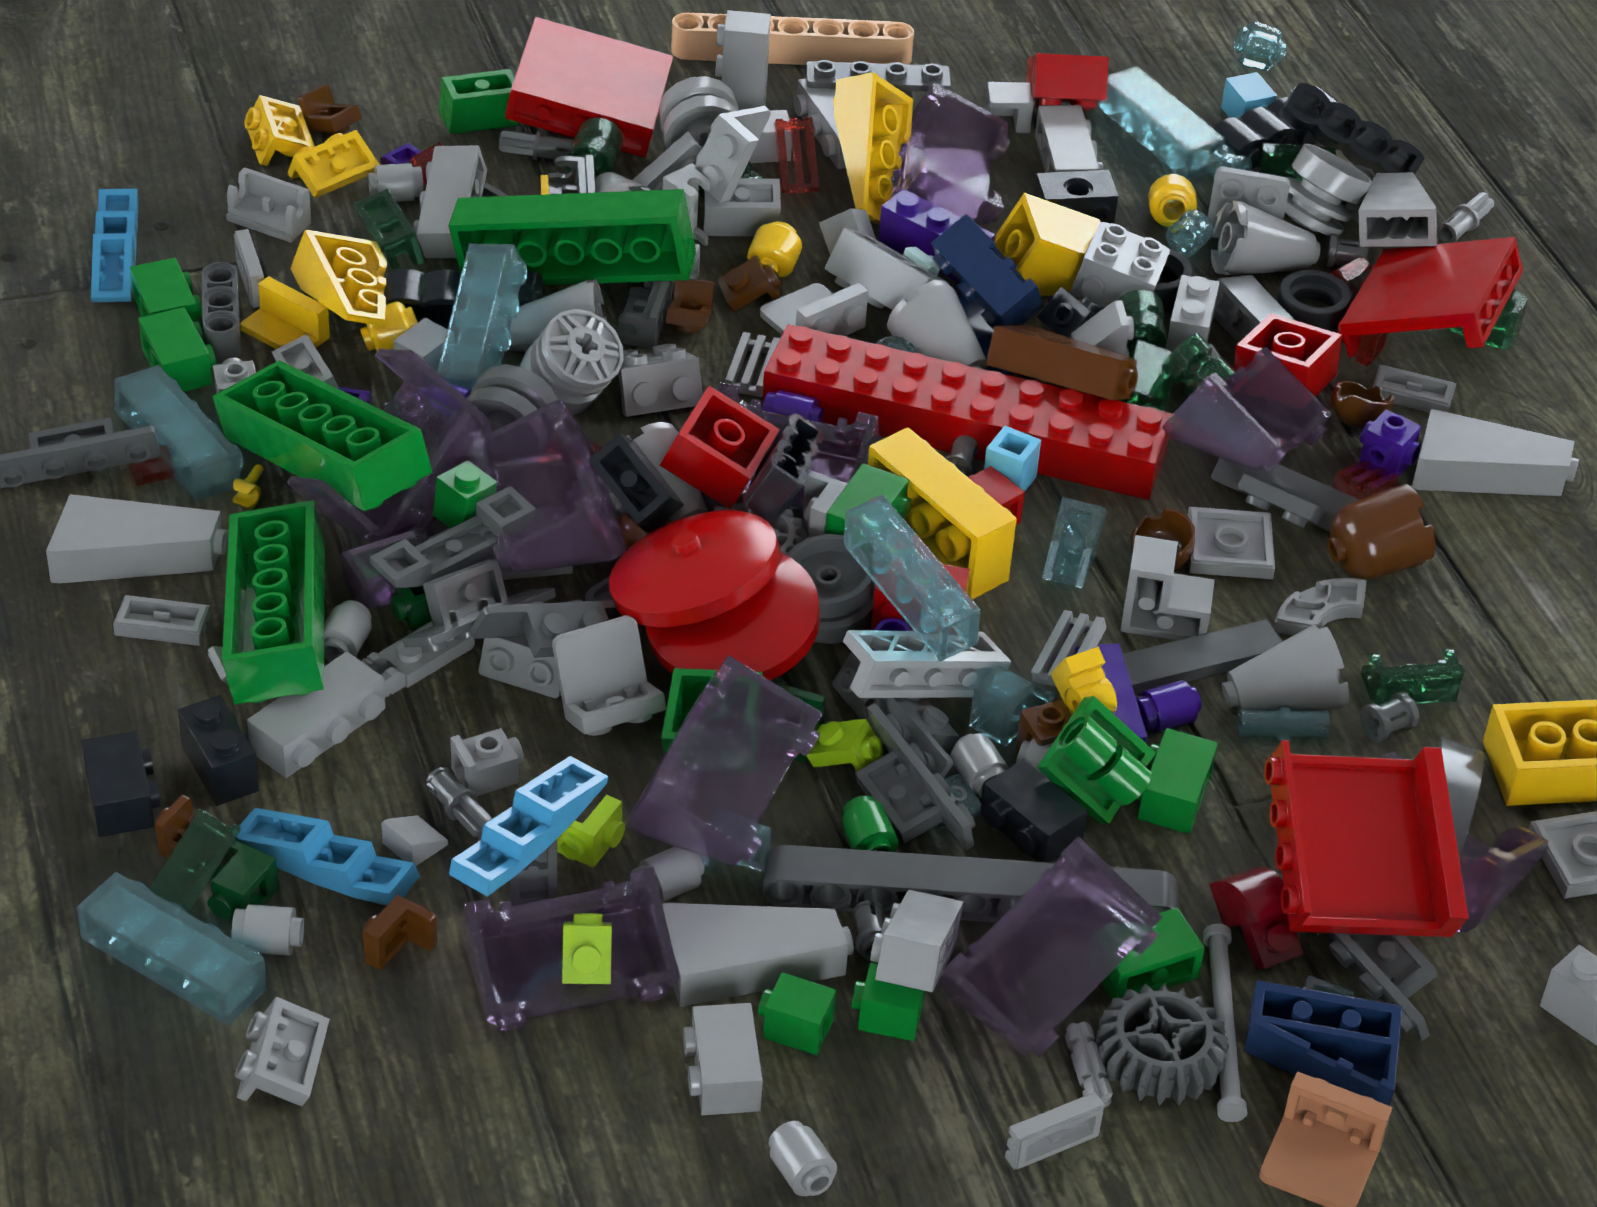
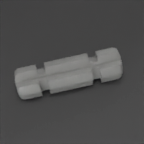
M1085 1021L1078 1024L1071 1023L1066 1028L1065 1039L1068 1049L1073 1052L1071 1058L1079 1084L1085 1089L1082 1091L1083 1097L1096 1092L1105 1104V1108L1111 1104L1113 1092L1109 1080L1104 1078L1107 1073L1099 1056L1098 1046L1092 1041L1095 1039L1092 1027Z

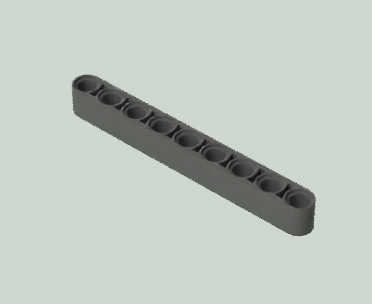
M797 845L773 847L767 852L765 857L763 896L768 903L777 907L835 909L838 912L853 913V909L857 904L869 900L872 914H874L873 902L877 901L883 907V915H890L893 904H901L908 890H914L964 901L961 920L1102 930L1109 926H1119L1141 919L1150 913H1160L1176 907L1179 909L1177 879L1174 875L1161 870Z

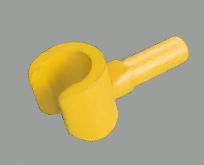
M257 464L253 467L247 478L244 480L236 478L233 481V489L238 491L233 497V503L248 509L256 506L261 495V488L255 485V483L264 471L263 466Z

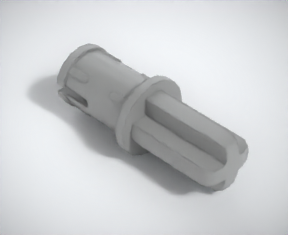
M1482 192L1467 204L1458 205L1454 208L1453 214L1438 225V238L1443 243H1455L1465 232L1475 230L1479 225V220L1494 207V200L1489 198L1487 193Z

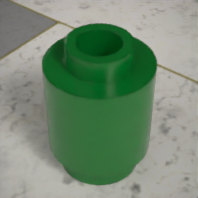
M859 796L850 800L844 806L841 824L852 849L895 852L897 850L898 838L881 803L871 796Z

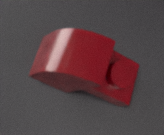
M1258 867L1209 884L1222 924L1228 927L1241 925L1256 970L1265 969L1304 954L1297 932H1290L1288 914L1282 912L1281 892L1284 883L1276 872L1267 867Z

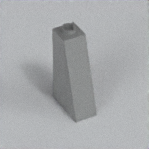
M1413 172L1376 173L1358 210L1360 247L1436 246V206Z
M1431 409L1412 488L1427 491L1561 496L1565 481L1573 482L1576 475L1579 459L1572 457L1575 441Z
M70 494L46 550L51 583H71L213 571L219 554L224 555L226 553L228 530L222 529L220 511Z
M686 903L657 904L656 938L680 1007L761 992L767 988L774 989L782 972L811 982L846 975L847 956L853 954L854 951L850 929L848 926H841L835 909Z

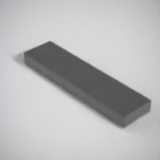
M1265 619L1123 653L1134 694H1139L1145 690L1180 680L1188 682L1229 672L1278 645L1282 640L1268 620Z

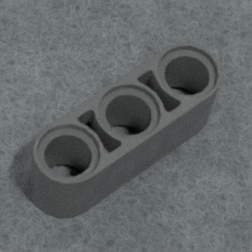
M214 262L202 270L205 345L210 344L212 346L216 363H223L228 358H239L242 352L238 274L236 267L227 262Z

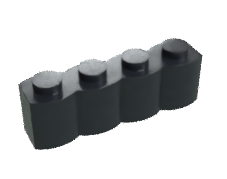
M1299 83L1291 91L1279 111L1281 118L1288 125L1301 131H1310L1314 139L1321 145L1330 149L1341 150L1351 163L1372 169L1375 175L1376 173L1407 172L1416 174L1425 159L1422 153L1412 144L1402 140H1393L1389 132L1382 126L1370 121H1362L1352 108L1342 103L1330 102L1323 91L1310 84Z
M1317 87L1326 94L1330 102L1341 103L1321 87ZM1284 97L1276 100L1267 108L1257 107L1246 112L1240 118L1231 117L1216 124L1211 129L1208 150L1229 167L1249 171L1258 167L1263 161L1270 162L1286 156L1290 150L1300 151L1304 144L1313 145L1316 140L1310 131L1295 129L1281 118L1279 111L1288 98Z
M399 269L386 273L384 296L386 297V305L398 301L405 308L412 307L418 323L427 318L446 329H454L464 325L472 329L490 330L498 328V322L504 320L505 312L543 298V275L532 271H513L503 275L490 270H477L466 274L454 270H435L425 274L417 270Z
M792 414L764 455L756 469V474L750 481V487L743 495V501L749 513L758 515L770 523L779 520L807 481V474L813 467V460L818 455L819 447L824 441V434L821 429L799 414Z

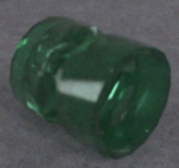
M597 117L587 119L579 127L567 156L585 158V155H593L594 179L600 174L613 172L624 145L623 134L613 122L607 119ZM566 166L568 173H570L571 168Z
M1138 289L1129 291L1117 300L1123 302L1126 315L1133 318V339L1127 340L1126 345L1129 357L1138 359L1140 363L1152 361L1159 357L1166 348L1167 337L1164 305L1162 299L1153 292Z
M1196 332L1181 343L1166 358L1160 368L1176 384L1184 383V393L1201 408L1224 389L1236 375V372L1221 356L1213 357V348ZM1197 363L1201 367L1193 373L1191 368Z

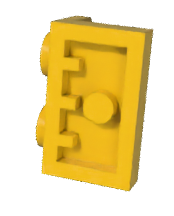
M259 95L254 108L251 107L245 117V128L248 130L252 148L255 150L260 165L268 166L275 150L283 155L293 157L299 149L305 146L315 147L299 105Z
M354 130L344 135L342 133L334 134L323 144L313 148L305 146L299 149L293 155L288 175L292 180L301 177L313 197L317 198L367 177L368 173H374L375 165L380 164L358 131Z

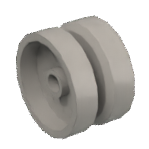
M702 76L690 77L677 82L665 92L659 104L658 118L666 150L686 132H689L703 148L711 132V125L718 115L739 111L732 89L721 80Z

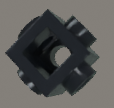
M1060 287L1037 318L1048 326L1053 333L1071 338V333L1095 316L1101 308L1084 294L1078 299Z

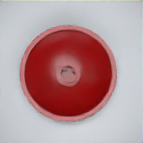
M734 510L712 511L692 515L662 526L632 545L619 558L612 569L609 578V590L619 613L622 616H631L639 625L676 627L701 622L737 607L760 591L778 568L781 559L780 545L773 527L758 515Z
M781 553L778 568L768 583L755 595L737 607L721 615L693 624L676 627H645L654 656L672 675L674 668L758 671L763 673L765 683L790 670L807 654L819 631L821 611L817 589L808 572L795 560Z

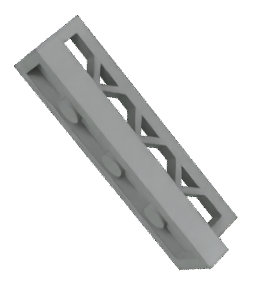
M847 630L843 639L846 646L861 661L850 686L851 690L859 698L995 697L1012 662L984 632Z

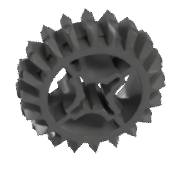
M1165 983L1159 991H1153L1147 984H1144L1139 994L1127 989L1122 999L1113 998L1108 1010H1105L1100 1018L1099 1030L1096 1036L1099 1056L1103 1061L1104 1067L1107 1068L1108 1080H1120L1122 1093L1132 1089L1137 1091L1139 1101L1147 1095L1156 1097L1159 1106L1165 1098H1172L1180 1105L1185 1099V1095L1197 1100L1200 1094H1202L1203 1089L1211 1091L1212 1086L1216 1083L1217 1078H1219V1074L1224 1070L1226 1064L1225 1054H1227L1229 1048L1228 1038L1225 1036V1022L1217 1020L1216 1009L1213 1007L1203 1008L1202 996L1193 999L1187 998L1184 987L1178 993L1169 992Z

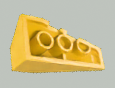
M874 72L837 79L833 106L834 118L855 208L866 210L869 220L878 225L880 224L881 206L891 199L894 190L891 181L893 171L899 170L903 161L899 156L901 145L908 143L911 135L913 99Z
M304 230L290 268L300 289L347 321L383 326L386 297L384 296L386 278H384V274L387 268V261L376 241Z

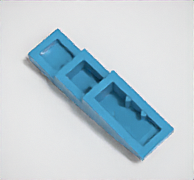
M99 189L98 211H96L92 248V302L132 301L130 266H135L139 203L137 189Z
M569 756L517 789L512 807L484 824L481 840L452 858L449 875L488 897L543 853L580 816L605 787L608 776Z
M254 808L232 833L233 844L238 841L276 858L278 869L315 885L353 898L385 906L397 895L404 897L420 877L415 863L377 856L370 841L334 835L327 820Z

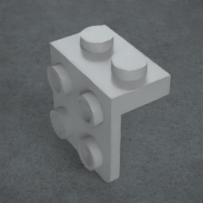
M761 106L719 114L713 121L710 128L711 132L704 147L697 154L695 165L697 170L710 180V190L708 192L718 202L730 201L771 115V111L767 107Z
M1228 167L1217 168L1206 229L1214 230L1222 207L1227 202L1233 203L1232 200L1242 201L1283 220L1290 188L1289 179Z
M1101 222L1084 256L1070 293L1079 298L1084 294L1103 308L1113 301H1122L1126 315L1132 316L1133 320L1141 322L1170 250L1153 238L1141 237L1127 231L1118 224Z
M814 283L761 306L760 317L781 335L787 324L834 335L847 336L865 328L868 290L860 283H856L836 293H832L824 285Z
M676 344L654 346L653 353L638 354V350H623L624 361L617 374L619 377L623 415L628 417L697 405L703 395L699 357L686 352L685 348H676Z
M625 615L563 633L553 639L552 648L565 719L584 735H602L611 731L612 726L625 722H645L652 718V714L666 710L664 693L647 681L638 625L631 616Z

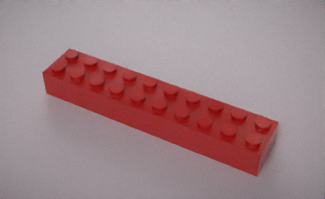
M787 324L764 369L762 407L769 391L777 393L779 390L801 394L818 399V407L823 408L824 411L823 423L886 438L908 427L920 438L926 440L933 449L951 453L953 443L957 437L962 435L970 436L977 441L978 445L976 447H979L975 459L985 461L986 448L1002 428L1007 426L1041 439L1037 474L1150 500L1167 452L1173 418L1172 413L1159 411L1151 407H1142L1118 400H1111L1082 393L1074 389H1065L1040 383L1036 380L1022 379L997 371H988L963 365L959 362L945 361L924 356L920 353L902 351L881 344L868 343L843 335H834Z

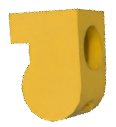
M1099 646L1064 658L1050 673L1071 716L1083 698L1088 696L1096 697L1113 714L1117 710L1116 694L1111 682L1105 677L1102 666L1106 662Z

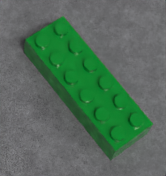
M684 189L458 198L448 224L460 273L466 274L477 270H490L504 275L513 271H532L543 275V285L578 284L586 280L595 279L598 283L689 280L696 256Z
M280 360L213 395L226 439L363 511L379 507L387 498L401 490L412 488L420 479L433 473L420 428Z
M315 500L230 514L222 663L234 705L248 702L261 703L271 698L289 695L302 696L313 691L324 690L325 540Z

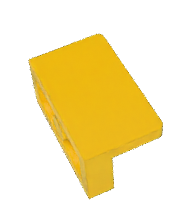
M269 276L258 283L260 309L240 323L242 332L275 349L306 334L315 348L330 338L328 308Z

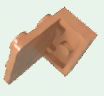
M1297 1071L1291 1084L1284 1116L1260 1169L1259 1177L1261 1181L1324 1207H1357L1382 1146L1393 1107L1377 1102L1373 1098L1361 1096L1332 1085L1323 1079L1314 1078Z

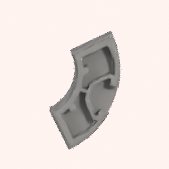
M1356 578L1328 579L1316 582L1315 587L1301 593L1298 591L1294 592L1284 601L1277 613L1274 624L1275 632L1294 636L1314 624L1323 623L1324 626L1333 620L1341 618L1361 619L1367 580Z

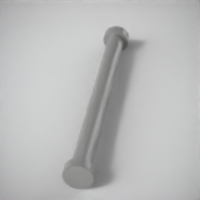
M1217 923L1207 926L1203 931L1204 944L1209 947L1213 1005L1216 1009L1217 1020L1225 1022V1036L1228 1038L1227 1043L1229 1044L1228 1052L1225 1054L1226 1064L1224 1070L1219 1074L1221 1100L1217 1103L1218 1117L1223 1121L1238 1122L1247 1116V1103L1241 1098L1228 955V945L1232 941L1231 929L1228 926Z

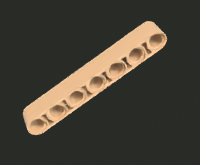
M677 14L672 20V54L684 60L716 61L717 55H723V47L717 46L718 24L725 25L727 14ZM771 16L768 63L806 65L808 61L829 60L846 63L864 61L877 64L899 62L910 65L912 61L914 29L903 22Z

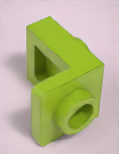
M865 718L821 724L806 756L813 768L852 763L857 772L880 759L884 754V749L880 739L875 735Z
M606 794L583 824L575 820L557 838V852L568 859L577 860L594 868L610 847L615 848L624 835L625 823L622 822V801Z
M575 913L573 915V922H564L562 984H611L612 922H602V914Z

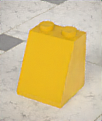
M1024 193L995 235V246L1005 258L1009 256L1017 265L1015 269L1026 281L1031 279L1037 285L1040 296H1054L1060 287L1070 293L1084 256L1101 222L1097 218Z

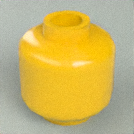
M1177 174L1164 175L1158 178L1150 187L1148 193L1150 213L1153 219L1161 226L1168 228L1181 227L1194 217L1197 209L1196 193L1192 183L1184 176Z
M775 221L764 224L757 229L748 250L747 258L749 260L757 256L765 268L772 265L779 277H787L794 270L802 249V242L796 230L787 223Z
M397 301L386 305L383 326L367 324V327L360 330L368 351L376 349L381 358L389 359L394 357L393 340L418 322L412 307L405 308L401 302Z

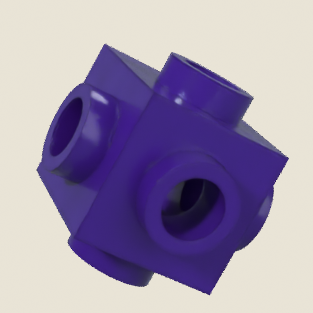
M1385 410L1374 422L1370 420L1365 425L1360 436L1363 448L1359 467L1394 483L1409 466L1413 465L1421 451V444L1418 443L1421 425L1388 410Z

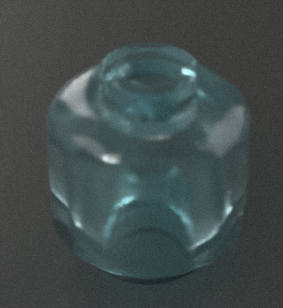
M1251 21L1247 26H1241L1237 31L1232 50L1236 53L1239 63L1268 71L1275 63L1280 64L1283 61L1287 51V44L1283 43L1281 29L1259 21Z

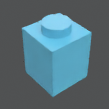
M1258 72L1226 78L1221 108L1229 118H1240L1243 114L1254 108H1267L1276 101L1277 95Z
M1004 426L986 448L984 469L992 466L1025 492L1037 477L1041 439Z

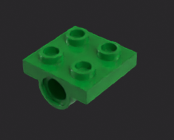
M1088 696L1083 698L1037 768L1054 784L1088 810V814L1099 824H1109L1121 806L1135 801L1149 785L1152 773L1146 767L1156 752L1096 697Z

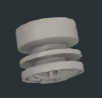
M1304 144L1292 164L1293 169L1303 177V180L1286 177L1290 181V193H1288L1285 213L1292 220L1309 230L1320 232L1327 236H1330V234L1337 235L1339 238L1345 229L1338 220L1349 222L1352 218L1349 210L1341 204L1342 200L1353 204H1360L1372 181L1358 168L1331 152L1312 144Z
M572 309L560 312L550 320L539 338L526 351L520 367L539 375L551 386L559 402L560 415L570 416L582 413L591 406L603 392V389L619 373L624 361L623 345L617 332L605 319L590 311Z

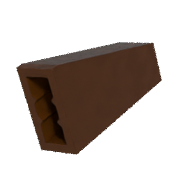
M1031 325L994 326L986 365L1111 400L1130 399V394L1135 390L1138 382V372L1136 370L1138 359Z

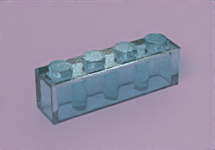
M1135 66L1108 76L1107 100L1099 103V108L1177 174L1189 180L1220 167L1225 138L1146 73Z
M469 244L436 375L438 381L473 389L481 374L490 367L502 365L504 352L508 351L511 345L510 327L512 318L517 317L519 311L518 293L520 285L524 284L527 278L526 263L521 260L515 245Z
M159 365L114 379L115 412L131 429L146 426L154 427L161 454L158 459L196 501L233 489V481L236 478H240V471L244 464L239 447L232 444L221 433L218 425L215 422H211L204 415L196 401L189 399L180 389L175 379L170 378Z
M883 494L847 510L845 514L844 546L937 659L941 662L976 645L981 610Z
M115 872L77 906L81 938L228 1026L267 989L264 957L256 949L249 945H242L229 938L217 926L211 923L205 924L188 914L179 904L175 902L169 903L152 893L147 886L139 881H131Z

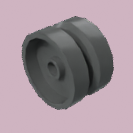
M504 364L490 367L480 375L471 394L459 409L455 420L456 433L464 448L478 461L495 469L507 471L524 469L536 460L545 440L548 439L560 415L559 402L551 386L539 375L520 366Z
M819 535L796 544L787 553V556L799 563L808 572L816 586L819 597L821 620L814 642L825 644L841 643L847 630H868L872 625L874 592L877 582L872 553L863 543L844 535Z

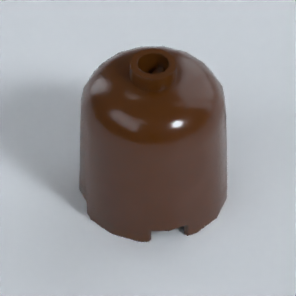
M1404 484L1343 506L1332 519L1331 538L1327 540L1330 557L1334 562H1339L1342 568L1352 577L1358 579H1374L1423 565L1426 560L1434 557L1435 536L1432 524L1424 526L1418 509L1425 507L1422 499L1412 487Z

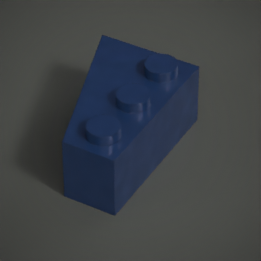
M967 213L931 242L936 254L932 258L933 262L945 276L952 273L960 283L956 287L970 304L975 300L985 310L981 313V316L992 329H994V326L1024 325L1044 308L1037 285L1031 279L1026 281L1015 269L1017 265L1009 256L1007 258L1004 257L996 248L995 242Z
M1256 980L1249 1008L1244 1051L1294 1076L1298 1071L1390 1106L1395 1090L1403 1006Z

